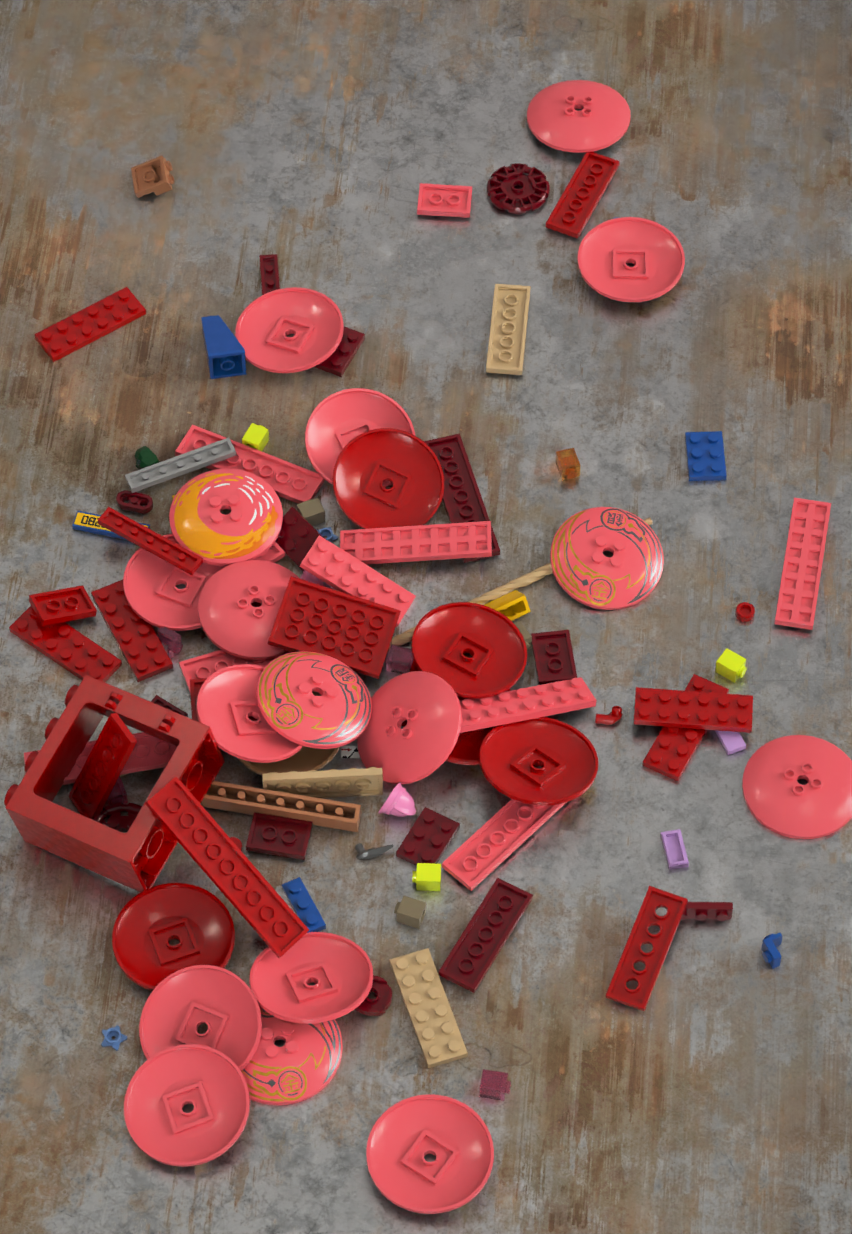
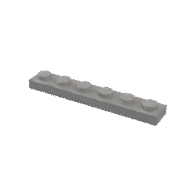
M228 437L126 474L125 479L131 492L134 493L236 456V450Z

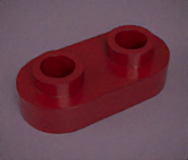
M124 490L116 496L117 506L120 509L141 514L149 513L153 509V500L149 495Z

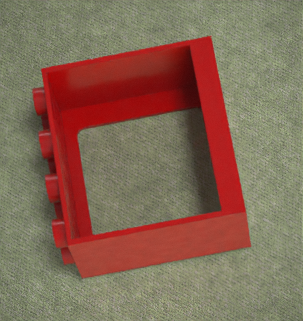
M85 675L79 686L73 685L68 690L65 697V710L59 719L55 717L48 723L45 730V743L39 752L33 751L28 756L24 768L26 774L19 785L13 784L8 789L4 805L25 842L138 892L146 891L155 883L178 841L145 803L126 833L119 832L53 803L52 801L64 783L63 780L69 775L78 756L84 750L85 745L90 740L103 716L109 717L112 713H117L126 725L177 746L146 801L174 776H177L198 802L201 803L225 761L209 726L89 675Z

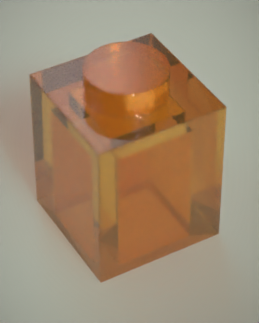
M570 448L557 451L555 463L561 479H573L580 476V462L575 449Z

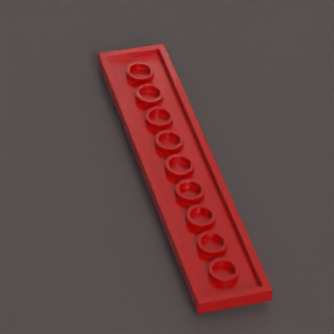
M174 776L145 802L148 808L278 958L282 957L309 931L306 925L177 776Z

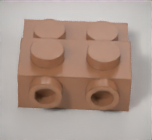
M163 155L131 168L134 191L138 198L152 192L160 195L172 190V184L175 181L170 171L173 168L170 161H166Z

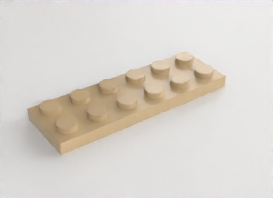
M495 284L486 373L522 375L531 286Z
M369 767L365 769L349 768L346 770L329 769L326 771L309 770L307 772L289 771L287 773L269 772L262 774L263 789L315 798L383 795L382 768Z
M429 948L390 959V966L428 1069L468 1057V1052Z

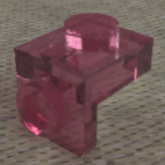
M161 626L158 630V638L161 643L168 646V656L173 659L183 648L181 635L175 630Z

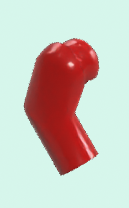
M614 706L612 707V712L608 715L596 714L595 723L613 725L622 718V708Z

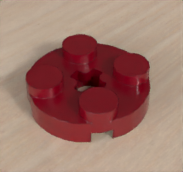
M373 975V984L368 995L374 992L376 998L369 999V997H366L355 1010L367 1016H381L391 1005L392 990L385 979Z

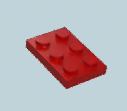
M83 585L29 595V602L42 626L94 617L97 613Z

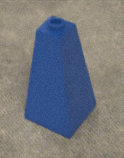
M219 315L201 317L210 379L247 375L245 349Z

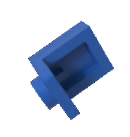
M781 933L770 934L762 941V956L765 962L771 965L772 969L779 967L782 956L776 948L781 945L783 937Z

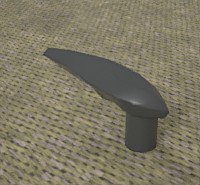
M359 843L355 846L358 852L356 858L371 859L393 848V844L365 850L363 845Z

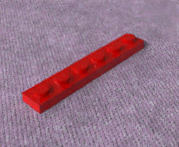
M110 507L98 519L99 525L190 575H193L203 563L202 557Z

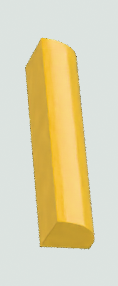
M517 590L484 604V606L502 613L511 621L530 612L526 596Z

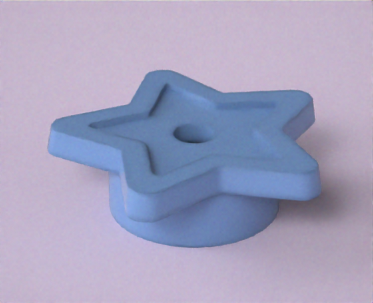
M331 527L317 530L323 537L327 536L325 539L329 542L338 540V536L333 534Z
M117 1025L114 1028L102 1030L105 1038L101 1045L103 1047L112 1046L115 1050H118L120 1043L127 1040L128 1037L121 1034L120 1027Z

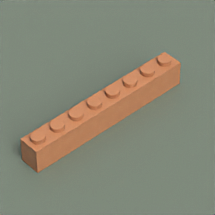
M213 781L201 802L203 807L250 815L261 813L311 821L316 826L358 832L362 815L361 805L218 781Z

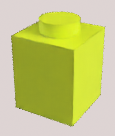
M252 423L242 438V444L263 451L269 441V430L262 425Z
M726 648L716 661L715 672L735 683L739 677L742 678L746 673V658Z
M417 863V871L412 873V883H416V891H440L441 864Z

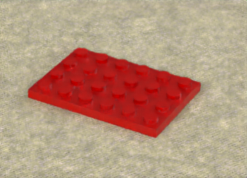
M291 576L272 628L268 645L291 652L307 651L328 655L343 662L354 672L379 679L401 611Z

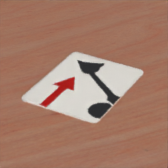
M342 746L341 758L359 759L358 747Z

